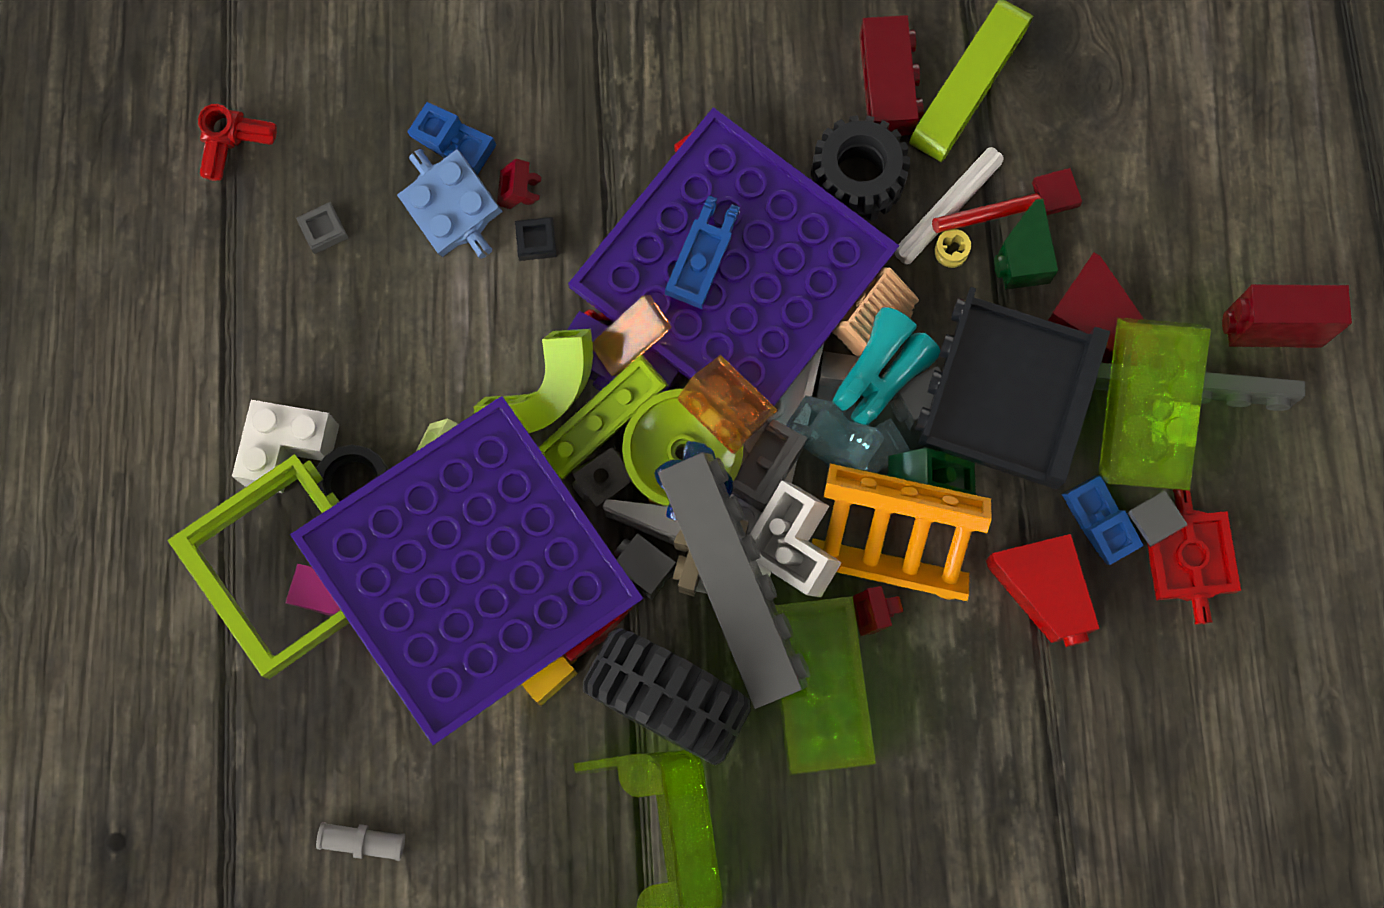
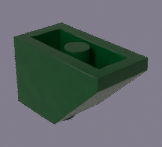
M1043 198L1035 199L1004 241L998 255H995V272L998 278H1003L1005 290L1050 284L1058 272Z
M929 448L888 455L887 476L976 495L974 462Z

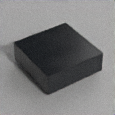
M553 217L515 221L519 261L557 257Z

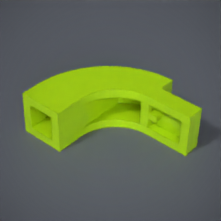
M591 329L561 330L549 333L542 339L545 376L539 390L530 394L503 396L528 433L538 431L552 424L571 407L583 392L590 377L593 364ZM501 396L484 397L473 406L474 414Z

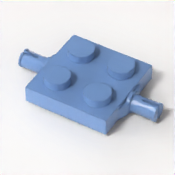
M422 149L414 151L418 157L412 153L409 159L415 165L420 175L416 181L397 196L440 256L444 257L455 247L469 243L479 259L485 258L486 254L484 251L490 254L492 248L481 235V232L488 222L503 212L458 149L434 165L431 164Z

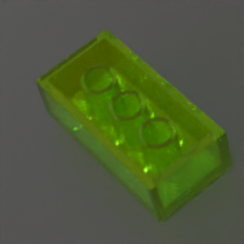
M1117 318L1099 475L1108 484L1190 490L1211 333L1210 328L1195 323Z
M853 596L775 605L778 614L784 613L789 620L793 631V637L789 638L795 654L801 653L810 672V677L805 678L808 683L806 688L779 699L789 776L868 767L876 764Z

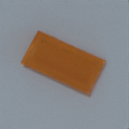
M643 295L593 341V350L610 376H617L672 327L651 295Z

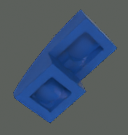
M426 102L408 130L409 136L444 158L458 149L477 175L497 145L493 137L462 124L457 115L429 102Z
M1095 475L1062 494L1081 529L1107 565H1111L1144 546L1126 511L1118 509L1101 475Z

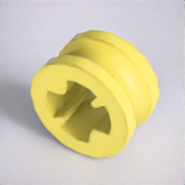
M958 229L943 232L939 236L934 248L937 261L948 268L962 265L971 250V241L966 233ZM956 242L960 245L958 251H962V253L955 251L950 255L945 251L947 245Z

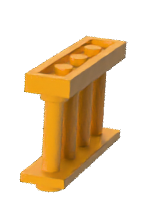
M830 463L824 497L833 499L835 502L825 541L813 538L812 544L842 562L837 572L936 594L943 599L967 601L969 597V573L960 570L971 533L974 531L988 533L992 519L991 498ZM852 504L875 509L865 550L841 545ZM892 513L915 518L905 558L881 553ZM933 522L956 527L945 567L921 562L929 529Z

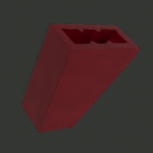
M1093 252L1047 321L1090 334L1094 327L1111 331L1102 362L1141 366L1152 351L1146 345L1154 333L1102 257Z

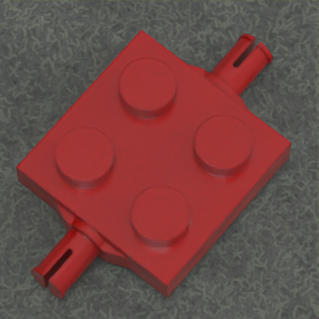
M1180 487L1173 489L1175 504L1188 525L1152 547L1147 543L1156 600L1179 598L1192 601L1195 625L1213 623L1208 599L1215 595L1232 594L1241 591L1228 511L1205 513L1193 510L1190 487Z

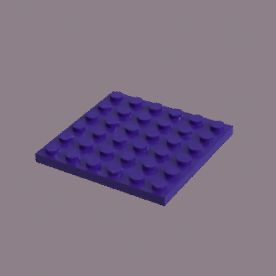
M713 107L574 275L568 286L690 381L722 402L732 413L756 430L833 333L840 321L851 310L862 293L891 259L899 245ZM710 195L717 198V207L709 220V225L721 229L725 214L732 204L740 207V211L731 231L732 236L703 307L700 309L665 295V288L695 219L698 220L706 199Z
M503 396L290 534L433 746L643 599Z

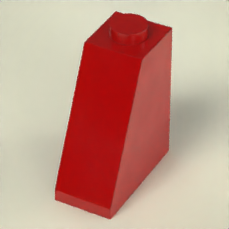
M1071 534L995 552L986 559L988 569L1051 643L1064 640L1065 647L1090 641L1088 634L1099 629Z

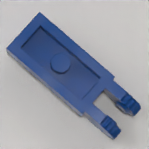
M710 195L706 199L698 220L695 219L665 288V295L700 309L703 307L732 236L731 231L740 211V207L732 204L725 214L721 229L709 225V220L717 207V198Z

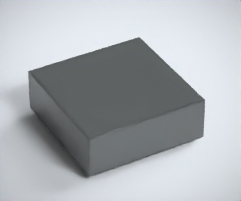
M331 202L296 218L314 254L349 238Z
M1165 490L1128 513L1150 547L1188 525Z

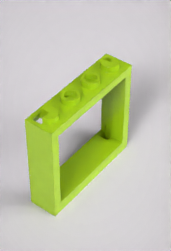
M295 454L167 540L258 672L267 679L275 676L350 622L340 610L274 656L198 546L297 479L321 513L339 503L333 492L325 496L317 485L324 479L312 462L309 460L302 464Z

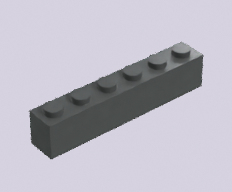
M702 452L658 472L754 708L756 709L806 688L808 683L805 678L810 677L807 663L801 653L795 654L789 638L793 637L791 625L784 613L779 615L773 599L777 597L776 589L769 575H762L756 561L761 558L759 548L752 535H745L740 523L741 520L745 519L744 513L735 496L730 498L724 482L728 481V475L722 461L719 458L714 459L712 454Z

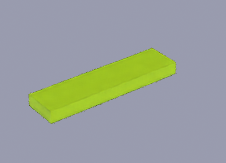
M640 355L538 448L561 481H563L629 422L635 411L645 401L661 393L669 385L643 355Z

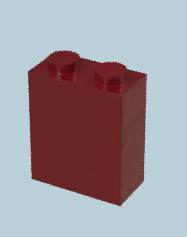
M1251 284L1223 314L1222 328L1224 334H1228L1229 347L1322 348L1352 324L1349 285Z

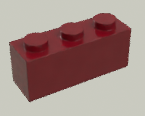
M908 15L863 18L859 38L867 116L875 117L874 123L880 124L882 120L889 123L888 130L890 132L897 129L901 136L912 135L916 129L917 122L924 116L922 98H916L915 86L920 84L919 64H913L912 52L916 51L915 29L909 30Z

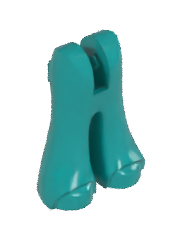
M883 307L875 316L870 339L864 351L839 386L832 400L837 407L845 411L862 395L864 398L851 415V419L861 428H864L877 418L892 398L911 379L929 368L939 358L941 351L937 343L925 333L912 334L917 328V324L908 316L893 308ZM905 342L895 360L892 362L889 368L879 377V373L881 372V370L892 358V356L897 352L900 346Z

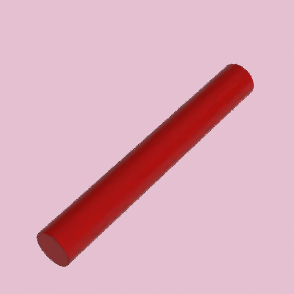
M1038 193L933 218L932 227L935 233H941L1026 212L1035 199H1041Z

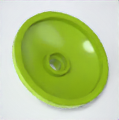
M673 389L649 398L635 411L625 429L622 452L627 473L633 484L643 495L655 503L672 508L658 472L684 461L675 455L676 450L680 447H686L690 450L689 458L702 452L712 454L714 459L719 458L728 475V481L724 482L726 489H729L741 467L743 438L737 420L722 402L702 391Z

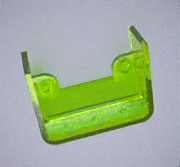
M686 750L641 753L574 763L575 772L580 775L618 769L620 784L628 794L635 797L656 795L668 882L647 887L638 898L637 908H721L723 901L704 768L699 757Z

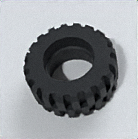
M617 628L609 633L583 680V692L715 766L725 761L751 712L750 700L730 685L693 665L691 662L673 654L671 651L622 628Z

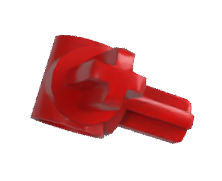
M220 104L205 106L198 116V125L201 129L200 141L205 143L200 176L211 181H220L223 178L228 148H234L235 145H239L241 140L271 145L277 136L276 124L244 118L241 111L229 110ZM222 118H227L226 127L220 132H214L215 123Z

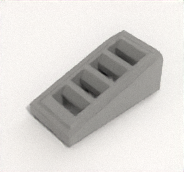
M606 499L603 505L607 518L674 545L675 538L681 529L673 509L666 506Z

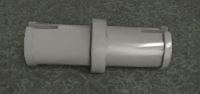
M322 822L317 835L316 849L353 853V858L363 859L364 855L400 861L405 845V834L369 830V825L359 824L358 828Z

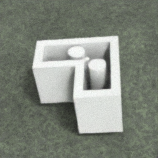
M251 400L232 477L247 487L294 454L297 457L322 461L325 455L334 450L339 424L326 412Z
M782 480L749 534L754 538L760 551L761 558L756 561L804 594L822 597L842 563L809 542L829 505L800 487Z

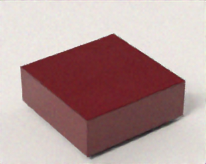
M1071 168L1034 177L1032 185L1035 193H1038L1041 199L1043 198L1047 216L1078 208L1082 204Z

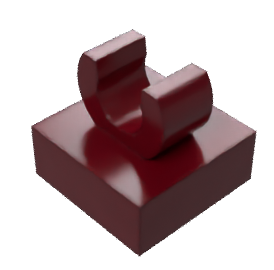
M516 158L500 170L497 204L500 207L512 209L520 202L532 205L540 199V195L533 194L527 189L528 184L535 186L541 182L542 178L536 173H529L530 162Z
M882 586L868 588L851 597L860 637L875 634L891 627L890 618L894 617V614L903 612L900 597L896 596L885 599Z

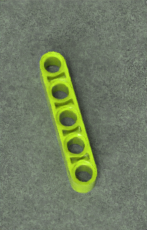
M998 0L914 130L909 141L911 146L939 162L944 161L1032 22L1033 15L1006 0Z

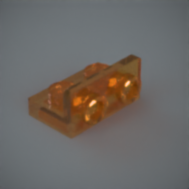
M719 355L697 372L678 396V401L733 454L739 451L745 442L771 420L778 411L722 355Z

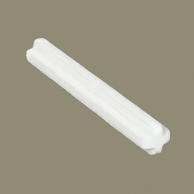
M993 147L987 148L898 244L899 247L894 253L895 256L902 263L910 264L938 234L934 232L932 227L933 218L957 213L1002 165L1003 155Z

